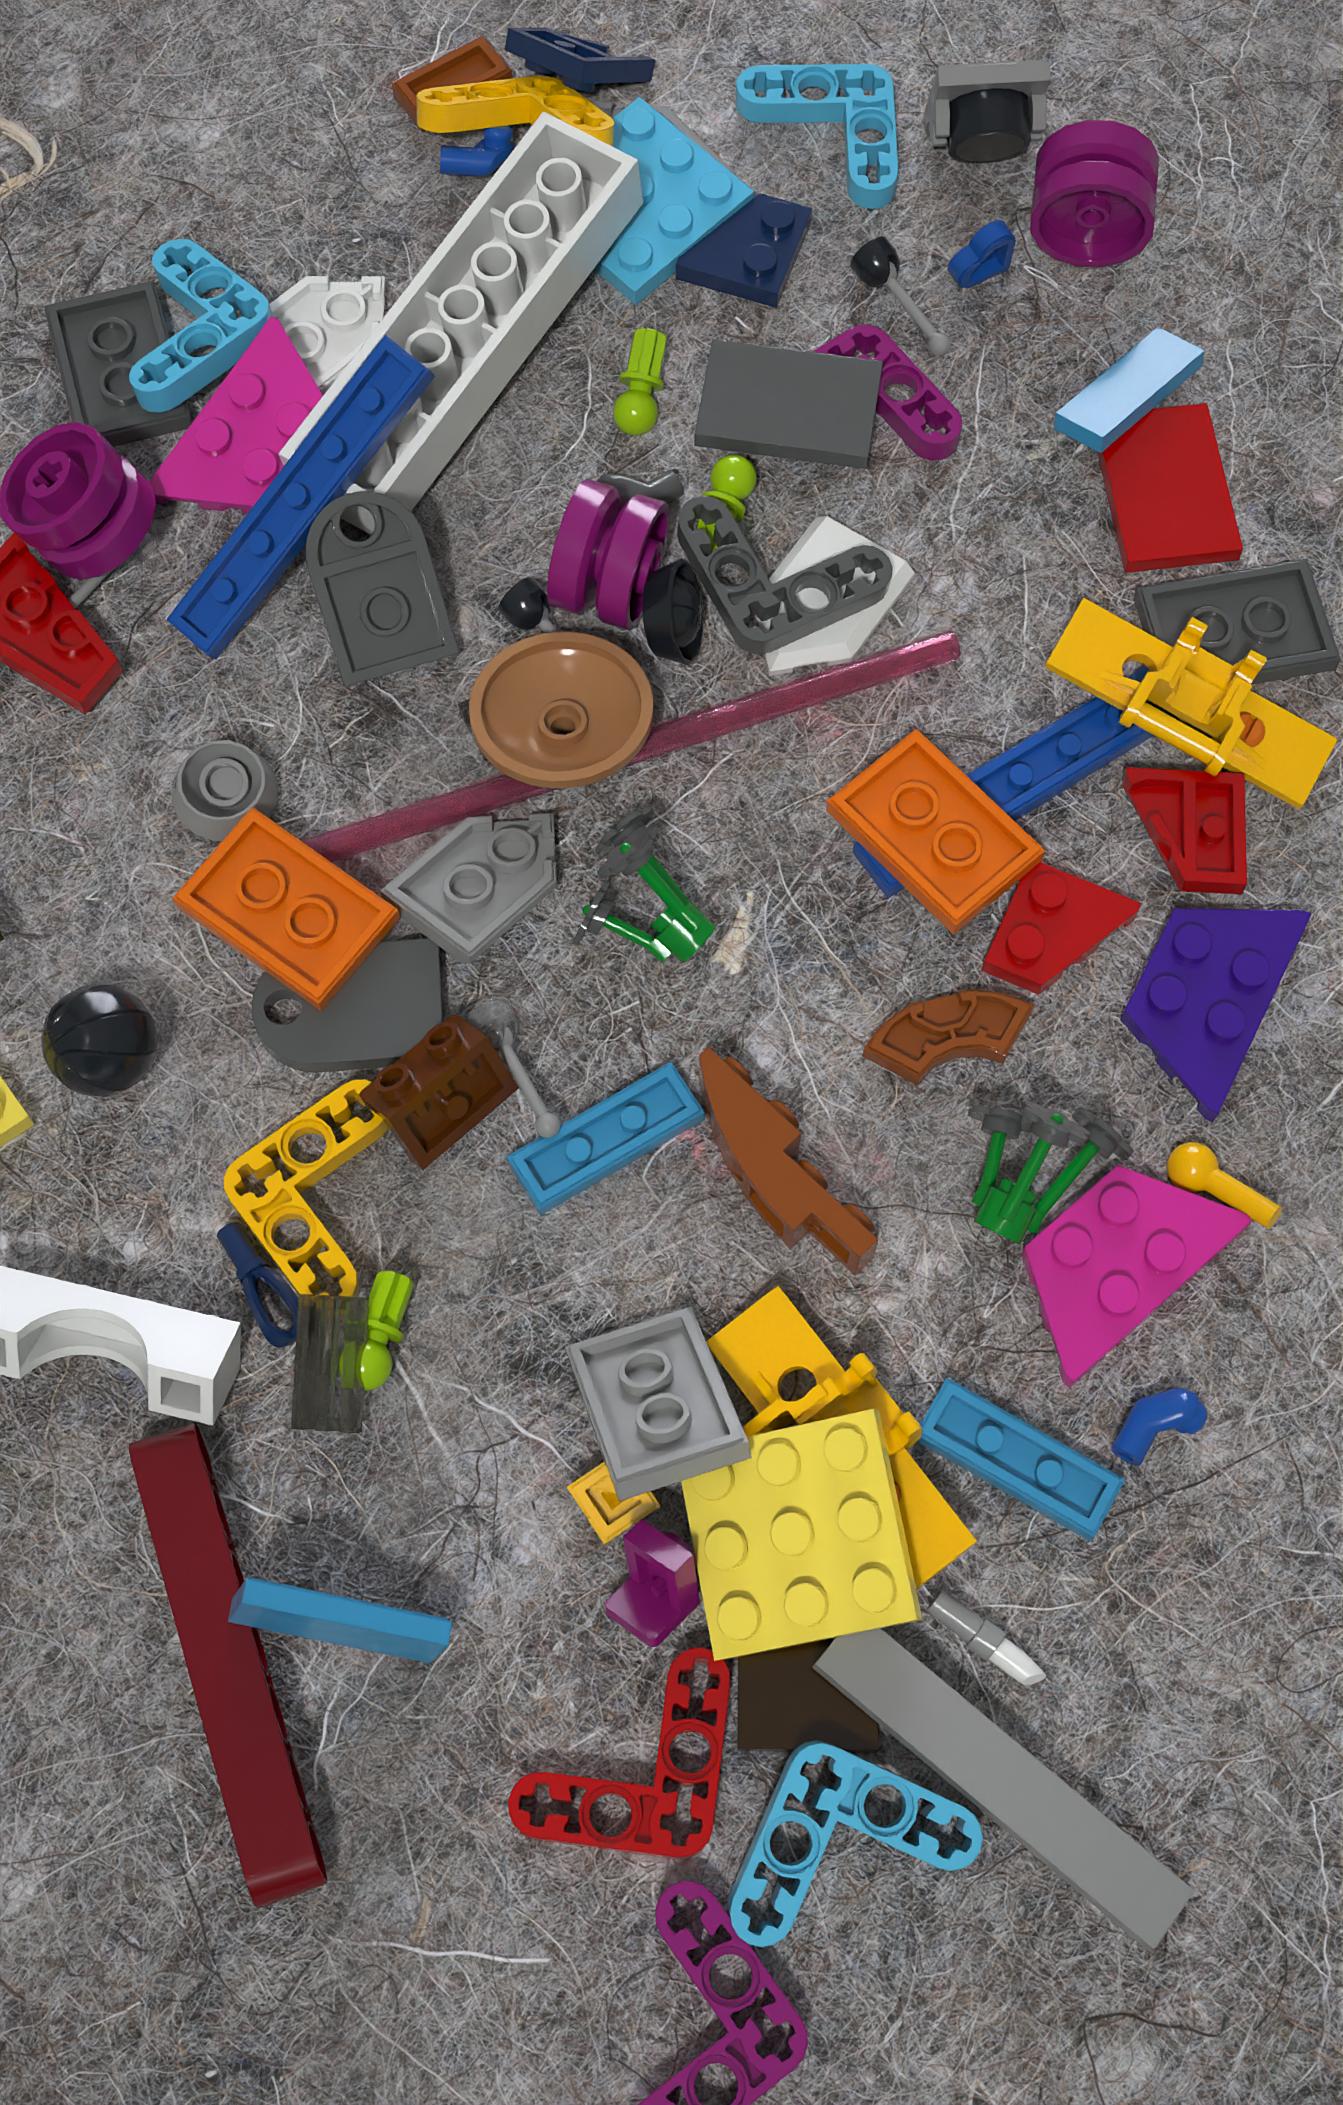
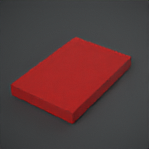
M1207 403L1152 409L1102 453L1097 452L1124 573L1238 561L1240 559L1243 546Z

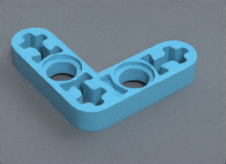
M872 64L758 65L747 68L738 76L736 83V108L743 118L751 122H844L846 177L849 197L855 204L869 209L882 208L893 200L898 178L894 87L891 75L884 68ZM807 87H819L825 90L828 95L821 100L814 101L804 98L800 92ZM839 89H844V97H838ZM784 90H790L789 98H783ZM863 90H871L872 96H865ZM763 91L765 92V97H756L755 92ZM865 129H874L881 132L884 139L877 143H865L856 134ZM877 164L876 178L878 183H869V179L866 176L867 165Z
M189 239L168 241L162 244L152 257V265L162 289L198 319L132 366L129 373L130 384L140 406L149 412L160 413L177 407L233 367L271 315L273 316L269 302L261 292L200 245ZM191 269L192 274L188 277L186 270ZM212 289H226L224 293L216 297L201 298L204 293ZM239 310L242 317L237 319L235 313ZM216 346L213 352L205 356H190L194 350L200 347Z
M820 1740L805 1742L795 1748L788 1758L730 1891L727 1912L731 1919V1924L737 1935L750 1945L766 1947L775 1945L784 1939L793 1926L837 1821L928 1864L948 1871L963 1869L974 1862L981 1851L983 1841L981 1825L973 1813L957 1802L831 1743ZM822 1755H827L831 1757L828 1768L837 1775V1778L832 1788L827 1785H820L814 1795L811 1805L815 1809L825 1810L821 1821L816 1823L801 1809L786 1807L784 1804L790 1793L803 1802L809 1788V1780L800 1773L802 1766L806 1761L811 1764H817L821 1760ZM888 1784L898 1789L902 1797L903 1806L900 1815L894 1822L880 1826L868 1820L865 1815L864 1802L871 1789L877 1785ZM920 1798L929 1802L920 1814L936 1823L947 1825L952 1816L959 1817L956 1829L965 1835L964 1843L960 1848L949 1845L943 1855L938 1854L939 1841L929 1833L914 1827L913 1841L909 1842L903 1839V1836L909 1831L916 1820L918 1800ZM784 1822H798L809 1833L810 1843L808 1850L796 1862L786 1863L779 1861L771 1852V1834L777 1826ZM759 1862H764L776 1874L796 1879L791 1890H787L781 1883L777 1882L771 1895L770 1903L779 1912L778 1917L774 1923L769 1920H762L756 1930L749 1928L750 1916L742 1908V1905L746 1898L758 1901L762 1897L769 1880L765 1875L754 1873Z

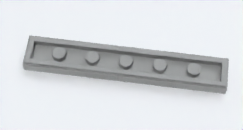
M881 1628L835 1637L812 1666L815 1671L1147 1951L1155 1950L1195 1890Z

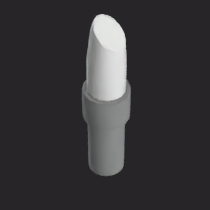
M944 1589L940 1590L928 1606L927 1612L967 1642L966 1646L984 1661L989 1659L1023 1685H1032L1045 1679L1046 1674L1023 1650L1008 1640L1003 1630L987 1618L981 1619Z

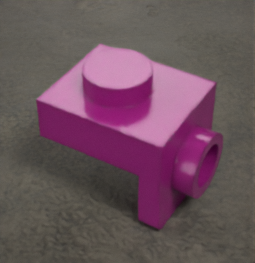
M641 1519L623 1536L630 1578L605 1601L607 1616L648 1646L656 1647L700 1604L695 1570V1556L690 1547L678 1535L672 1532L663 1534Z

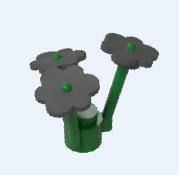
M650 805L642 810H635L622 819L615 828L601 838V843L596 847L595 852L598 856H601L610 851L606 857L607 860L597 871V874L602 879L611 874L617 875L622 872L624 876H628L637 871L667 905L650 925L659 934L654 938L609 914L614 903L603 898L611 883L605 879L592 904L584 906L583 914L585 918L572 944L578 946L585 931L597 936L601 927L604 926L646 948L661 963L671 953L680 962L685 963L710 937L716 926L685 896L653 855L651 848L653 844L652 839L658 833V829L654 825L648 828L645 826L651 820L650 815L654 812Z
M1027 1100L1021 1106L1023 1109L1022 1115L1006 1109L988 1108L973 1105L972 1108L968 1109L967 1116L983 1121L981 1131L992 1135L981 1183L971 1200L972 1203L980 1206L974 1222L1020 1245L1027 1230L1034 1234L1037 1233L1045 1215L1096 1154L1108 1159L1114 1153L1123 1160L1127 1161L1133 1153L1132 1147L1122 1140L1120 1134L1109 1124L1099 1118H1095L1083 1108L1079 1111L1076 1110L1072 1114V1118L1077 1123L1070 1121L1066 1116L1055 1110L1046 1109L1037 1103ZM1020 1131L1032 1132L1039 1137L1016 1183L1002 1177L997 1189L994 1188L1006 1139H1019ZM1071 1140L1084 1145L1035 1206L1032 1207L1038 1195L1029 1191V1188L1052 1144L1058 1147H1065L1068 1141Z

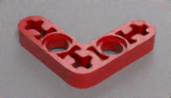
M700 1647L690 1648L680 1653L671 1663L667 1676L654 1786L550 1772L530 1773L516 1783L508 1799L509 1815L514 1826L524 1836L537 1841L676 1860L690 1859L701 1853L709 1843L714 1824L730 1689V1674L725 1661H714L713 1651ZM694 1663L707 1664L708 1676L719 1679L718 1689H706L702 1707V1715L716 1713L715 1726L695 1718L672 1720L674 1708L688 1713L690 1689L684 1684H679L678 1679L680 1674H691ZM693 1732L701 1735L710 1747L711 1756L709 1762L702 1770L696 1773H685L678 1770L673 1765L669 1756L671 1743L677 1736L683 1733ZM665 1779L685 1787L708 1785L707 1798L703 1799L692 1793L690 1817L694 1821L701 1822L702 1829L700 1834L693 1833L688 1835L686 1846L672 1844L671 1832L666 1829H660L662 1817L674 1816L678 1791L663 1793ZM537 1786L549 1787L551 1800L558 1803L572 1804L571 1789L586 1790L579 1807L581 1832L579 1834L565 1832L570 1822V1817L557 1814L547 1815L544 1826H533L531 1814L521 1810L522 1799L534 1798ZM605 1795L622 1797L631 1809L632 1818L630 1824L618 1836H603L593 1829L590 1822L592 1806L599 1798Z

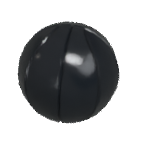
M85 985L63 996L46 1016L42 1029L43 1034H41L43 1056L51 1073L67 1088L88 1096H113L137 1084L153 1064L157 1051V1031L148 1009L134 995L112 985Z

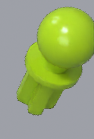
M641 328L634 332L627 370L620 373L619 382L628 386L629 389L622 393L615 401L613 418L617 427L629 435H642L654 427L658 419V407L656 401L651 396V391L659 392L664 389V382L660 379L667 338L665 334L650 328Z
M731 454L720 458L714 464L710 474L713 491H706L702 496L714 497L722 501L731 512L735 521H738L744 517L746 512L745 506L740 501L747 498L754 490L756 471L747 458ZM699 519L695 530L703 529L712 543L711 554L718 548L713 539L715 523L706 525L702 519Z
M386 1270L380 1271L376 1275L362 1317H355L351 1324L354 1329L362 1333V1336L350 1342L342 1351L339 1358V1371L342 1379L353 1389L359 1391L377 1389L387 1381L391 1374L392 1357L386 1345L387 1342L401 1343L404 1334L399 1331V1327L414 1288L413 1281L398 1272Z

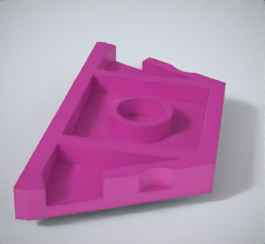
M271 315L149 481L154 488L156 504L166 505V500L198 503L200 509L224 511L229 508H236L248 514L283 468L279 452L323 395L277 318Z
M1117 1165L1029 1242L1021 1253L1030 1283L1036 1287L1040 1304L1038 1308L1046 1332L1050 1331L1061 1364L1059 1373L1062 1382L1070 1389L1245 1231L1253 1220L1246 1213Z

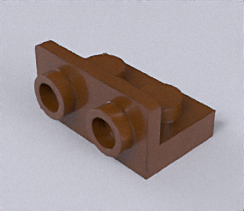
M451 1015L443 1023L431 1028L426 1033L424 1039L394 1064L381 1070L375 1080L366 1086L359 1096L367 1107L383 1119L409 1159L424 1170L518 1090L519 1087L489 1038L458 1015Z

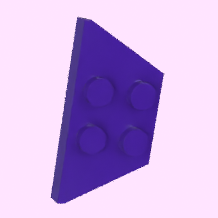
M1174 908L1120 1020L1140 1043L1147 1045L1153 1051L1155 1061L1171 1080L1177 1077L1198 1101L1197 1111L1204 1119L1214 1122L1219 1114L1312 915L1311 913L1304 910Z

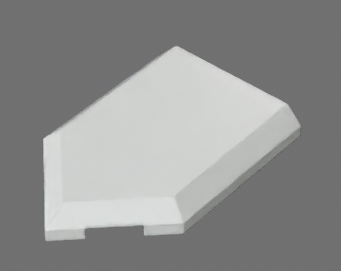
M305 276L269 304L273 317L280 321L322 395L330 388L384 318L385 276H362L361 282H329L328 276Z
M828 516L816 517L769 578L772 584L850 548L868 545L882 550L889 557L893 567L890 585L884 598L877 604L773 652L764 654L769 676L791 673L794 667L826 662L827 666L852 662L913 580L915 572L904 559ZM858 567L855 568L852 581L863 578L867 581L868 585H871L874 582L876 573L865 574ZM846 585L839 587L841 598L844 596ZM816 588L803 589L795 596L800 607L811 612L821 611L829 604L827 596ZM783 601L780 603L778 615L785 612ZM755 614L757 625H759L762 632H769L771 619L761 621Z

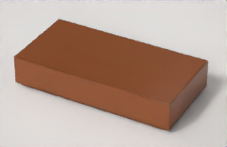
M480 36L393 82V97L417 125L416 95L418 92L436 87L512 79V70L487 40Z

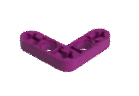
M857 325L813 351L854 357L855 351L859 350L862 354L856 358L870 359L866 354L874 352V358L871 360L883 361L876 412L910 449L921 458L931 461L943 460L950 457L957 450L962 430V417L958 410L880 328L872 325ZM901 383L912 388L915 395L906 401H896L889 398L884 390L892 384ZM925 407L924 416H923L920 412H921L922 409ZM926 424L934 431L929 434L925 433ZM943 427L946 429L945 435L942 436L936 430Z
M680 1881L669 1886L659 1897L655 1909L656 1926L665 1943L728 2033L637 2105H676L667 2098V2095L677 2086L682 2087L688 2105H702L696 2097L694 2082L700 2070L712 2063H720L727 2066L733 2071L737 2079V2093L730 2105H751L793 2071L803 2060L808 2046L807 2030L801 2017L750 1945L737 1935L731 1924L730 1917L714 1894L702 1884L694 1881ZM680 1895L688 1903L694 1902L698 1898L705 1903L707 1909L700 1916V1921L711 1938L719 1926H722L731 1938L730 1941L712 1948L702 1959L699 1966H695L686 1954L688 1951L700 1947L692 1933L684 1928L675 1934L667 1923L675 1914L671 1901ZM724 1955L741 1957L751 1970L752 1981L749 1990L738 1999L727 2000L719 1997L713 1991L709 1981V1972L712 1964ZM764 1987L774 1999V2003L761 2008L764 2014L775 2026L787 2021L794 2031L786 2041L792 2053L783 2061L773 2053L763 2058L757 2054L754 2046L760 2042L762 2035L750 2017L745 2021L741 2029L735 2025L730 2017L731 2013L751 2005Z

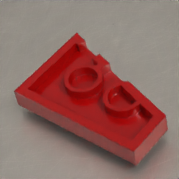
M13 533L0 547V662L86 715L123 672L120 663L81 612L76 610L61 592L57 582L46 568H42L30 553L26 543Z

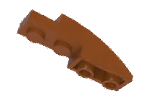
M707 1047L699 1055L698 1078L703 1105L715 1142L727 1168L744 1196L764 1222L790 1250L809 1232L856 1276L874 1258L878 1239L873 1235L875 1233L874 1225L854 1205L847 1204L843 1207L826 1191L828 1188L826 1180L814 1166L805 1160H800L798 1163L793 1160L798 1155L801 1132L798 1130L799 1123L793 1113L776 1099L767 1102L751 1087L753 1085L751 1076L735 1059L727 1056L722 1060L712 1049Z

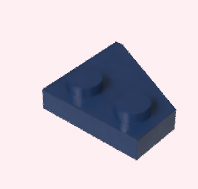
M546 27L508 28L505 51L525 59L524 66L529 70L544 74L557 73L562 75V84L573 89L593 91L595 83L651 82L655 59L640 54L635 57H613L608 55L609 45L578 38Z
M758 194L678 258L676 263V279L777 308L811 225L812 208L765 194Z

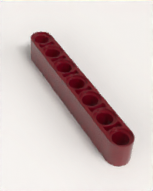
M192 1422L129 1443V1454L251 1899L255 1907L259 1909L326 1885L328 1880L323 1856L258 1628L228 1622L232 1598L244 1583V1578L200 1429L196 1422Z

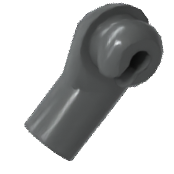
M667 470L648 483L613 473L604 474L597 479V482L616 487L620 494L622 508L637 494L667 502V504H670L684 494L681 481L671 470Z

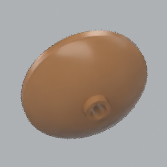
M578 632L539 634L520 640L505 648L493 657L480 672L472 688L469 700L471 730L476 744L483 755L492 765L509 777L529 785L544 788L580 787L598 782L618 772L631 762L642 749L649 736L653 722L652 689L645 672L637 661L612 642ZM560 732H570L569 734L558 735Z

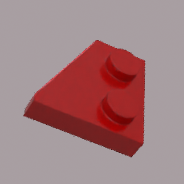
M1126 767L1122 778V787L1178 889L1183 892L1242 895L1247 886L1244 773L1219 772L1216 776H1213L1206 771Z
M1040 862L1021 878L986 955L981 971L1039 995L1059 980L1063 971L1072 964H1079L1095 952L1099 944L1121 926L1126 928L1131 924L1137 915L1141 903Z

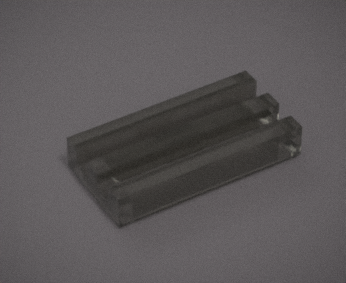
M299 1294L291 1429H313L325 1432L339 1431V1433L362 1432L364 1384L361 1377V1360L367 1345L369 1297ZM341 1309L346 1310L340 1417H335L336 1376L340 1374L339 1359L341 1351L338 1349Z

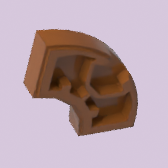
M958 990L957 994L937 997L924 1002L919 1000L888 1019L871 1037L864 1047L862 1056L916 1085H919L933 1068L955 1058L982 1057L1004 1064L1030 1018L1035 1005L1007 994L985 990Z

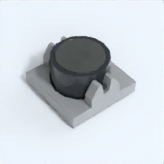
M1032 60L940 65L937 68L924 112L925 133H930L932 147L946 146L948 140V154L955 160L966 163H991L1013 158L1025 152L1031 141H1042V132L1046 131V92L1051 82L1050 61Z

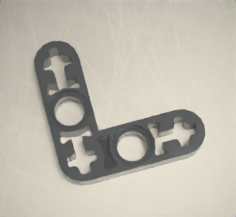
M709 496L695 497L686 502L679 512L677 537L680 546L734 641L741 649L751 654L762 655L773 652L867 609L881 601L888 591L893 567L889 557L882 550L874 546L861 545L850 548L772 584L731 512L722 501ZM696 519H702L706 525L715 523L713 539L718 548L711 554L712 543L703 529L694 530V521ZM733 563L743 567L749 578L740 586L730 587L720 583L716 578L715 572L720 566ZM860 567L865 574L875 572L873 584L868 585L867 581L863 578L852 581L855 568ZM846 585L844 596L841 598L839 587ZM816 588L827 596L829 604L821 611L811 612L801 608L795 596L803 589ZM783 601L785 612L778 615L780 603ZM756 614L761 621L771 619L769 632L763 633L758 626L748 628L750 616Z

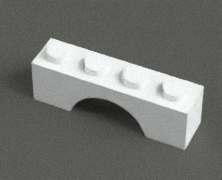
M0 1266V1375L21 1379L36 1367L65 1356L96 1355L106 1357L127 1366L141 1379L148 1396V1410L214 1425L240 1370V1322L172 1307L151 1300H143L100 1290L87 1285H79L41 1276L24 1270Z

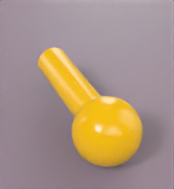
M1187 1142L1179 1145L1171 1152L1167 1161V1174L1175 1187L1190 1193L1207 1191L1234 1209L1246 1213L1252 1220L1267 1229H1270L1279 1218L1282 1207L1220 1170L1216 1155L1206 1145L1197 1142Z

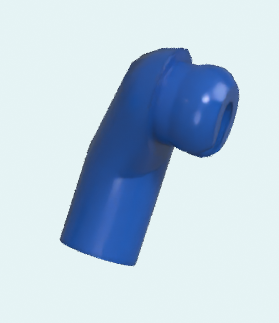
M511 126L484 128V139L474 147L441 145L440 174L485 177L492 174L504 163L515 148V143L511 141L513 136Z
M1179 1387L1140 1398L1134 1404L1111 1447V1451L1125 1462L1140 1466L1157 1433L1176 1428L1180 1433L1194 1434L1205 1425L1207 1409L1198 1401L1196 1393Z

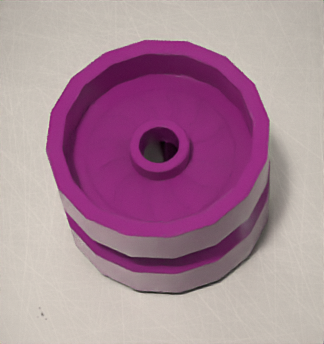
M1086 120L1062 127L1047 137L1037 152L1031 209L1030 233L1038 247L1055 260L1081 267L1113 265L1125 262L1142 252L1153 237L1159 155L1152 141L1136 128L1112 120Z
M79 422L56 425L36 436L17 454L4 475L0 488V517L9 529L26 544L36 548L42 557L62 575L77 580L100 577L120 566L141 544L151 527L156 508L154 488L145 476L125 457H122L93 426Z
M585 479L580 482L563 515L554 543L547 581V600L549 605L580 616L596 603L597 615L602 623L628 631L635 628L643 615L642 599L645 582L651 572L661 567L670 523V507L667 502L637 494L622 508V501L616 487L591 479Z

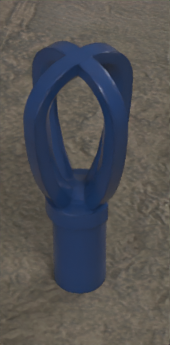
M233 1222L221 1228L217 1233V1238L237 1269L236 1276L241 1284H243L248 1305L267 1341L275 1347H286L301 1340L308 1332L310 1323L303 1305L293 1289L275 1270L270 1268L264 1257L259 1256L240 1223ZM259 1279L272 1287L293 1313L294 1323L290 1330H280L273 1326L268 1319L258 1295L256 1281Z

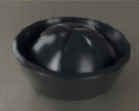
M680 559L649 574L644 585L642 599L643 623L648 645L655 656L689 666L697 658L701 647L703 608L697 577L691 565Z

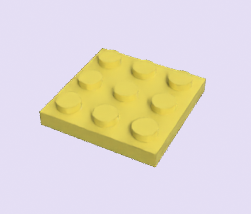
M873 1408L748 1436L747 1439L752 1458L681 1481L714 1661L923 1620L879 1410Z

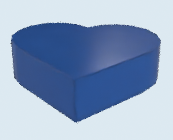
M1003 220L988 223L975 233L969 245L954 255L948 264V272L959 287L970 288L1009 269L1016 242L1015 236Z

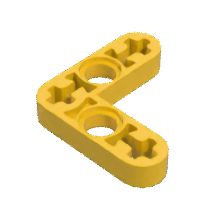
M528 76L424 89L416 95L417 125L426 131L452 133L523 123L533 125L544 111L614 147V120L573 88L563 85L562 81L557 78Z
M365 1079L352 1080L341 1085L238 1157L228 1167L224 1176V1190L233 1208L305 1305L315 1314L326 1318L345 1314L356 1304L360 1295V1281L350 1260L300 1194L374 1143L387 1131V1125L374 1111H372L373 1118L366 1123L358 1117L349 1120L352 1116L349 1109L351 1103L358 1100L360 1104L366 1106L359 1096L360 1092L371 1083V1081ZM329 1117L333 1118L337 1128L342 1125L340 1128L345 1140L339 1144L331 1127L324 1122ZM305 1134H316L326 1141L324 1154L313 1163L303 1164L291 1157L293 1143ZM278 1153L286 1170L293 1175L287 1181H284L280 1170L275 1172L277 1169L271 1158ZM251 1174L259 1180L268 1177L264 1182L268 1192L259 1198L252 1192L242 1195L246 1191L243 1180ZM297 1219L305 1222L310 1227L309 1238L299 1249L286 1251L274 1244L276 1229L288 1220ZM323 1247L327 1248V1250H328V1251L319 1253ZM316 1256L322 1267L332 1278H336L341 1274L345 1275L339 1280L342 1292L334 1298L327 1292L319 1293L317 1296L314 1295L320 1287L307 1263H310ZM301 1267L298 1272L293 1271L294 1268Z

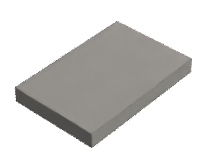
M691 1307L565 1347L573 1375L619 1501L752 1458L748 1439Z

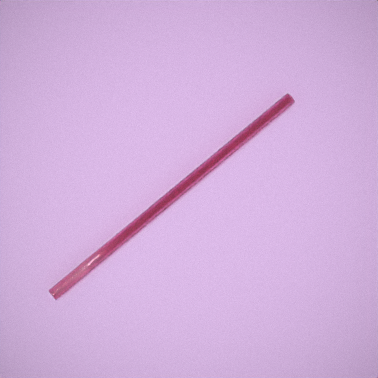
M950 630L653 726L642 749L625 767L960 659L961 653L958 640L954 632ZM504 774L300 841L333 863L462 821L466 817H474L560 788H544L529 785Z

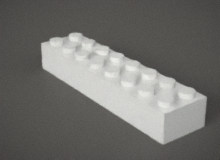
M543 111L279 452L283 467L386 334L435 375V378L344 495L360 491L381 493L396 499L411 512L643 204L638 159ZM352 506L345 509L341 514L340 518L372 535L375 523L372 514L367 509L361 506Z

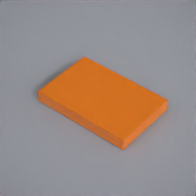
M917 729L912 731L829 798L826 804V811L953 935L1043 860L1045 850Z
M254 807L246 813L172 898L179 910L321 1012L400 919L397 908Z

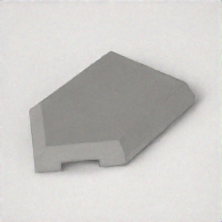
M554 813L529 814V820L492 821V816L466 817L381 889V897L399 910V915L403 920L462 964L471 963L557 887Z

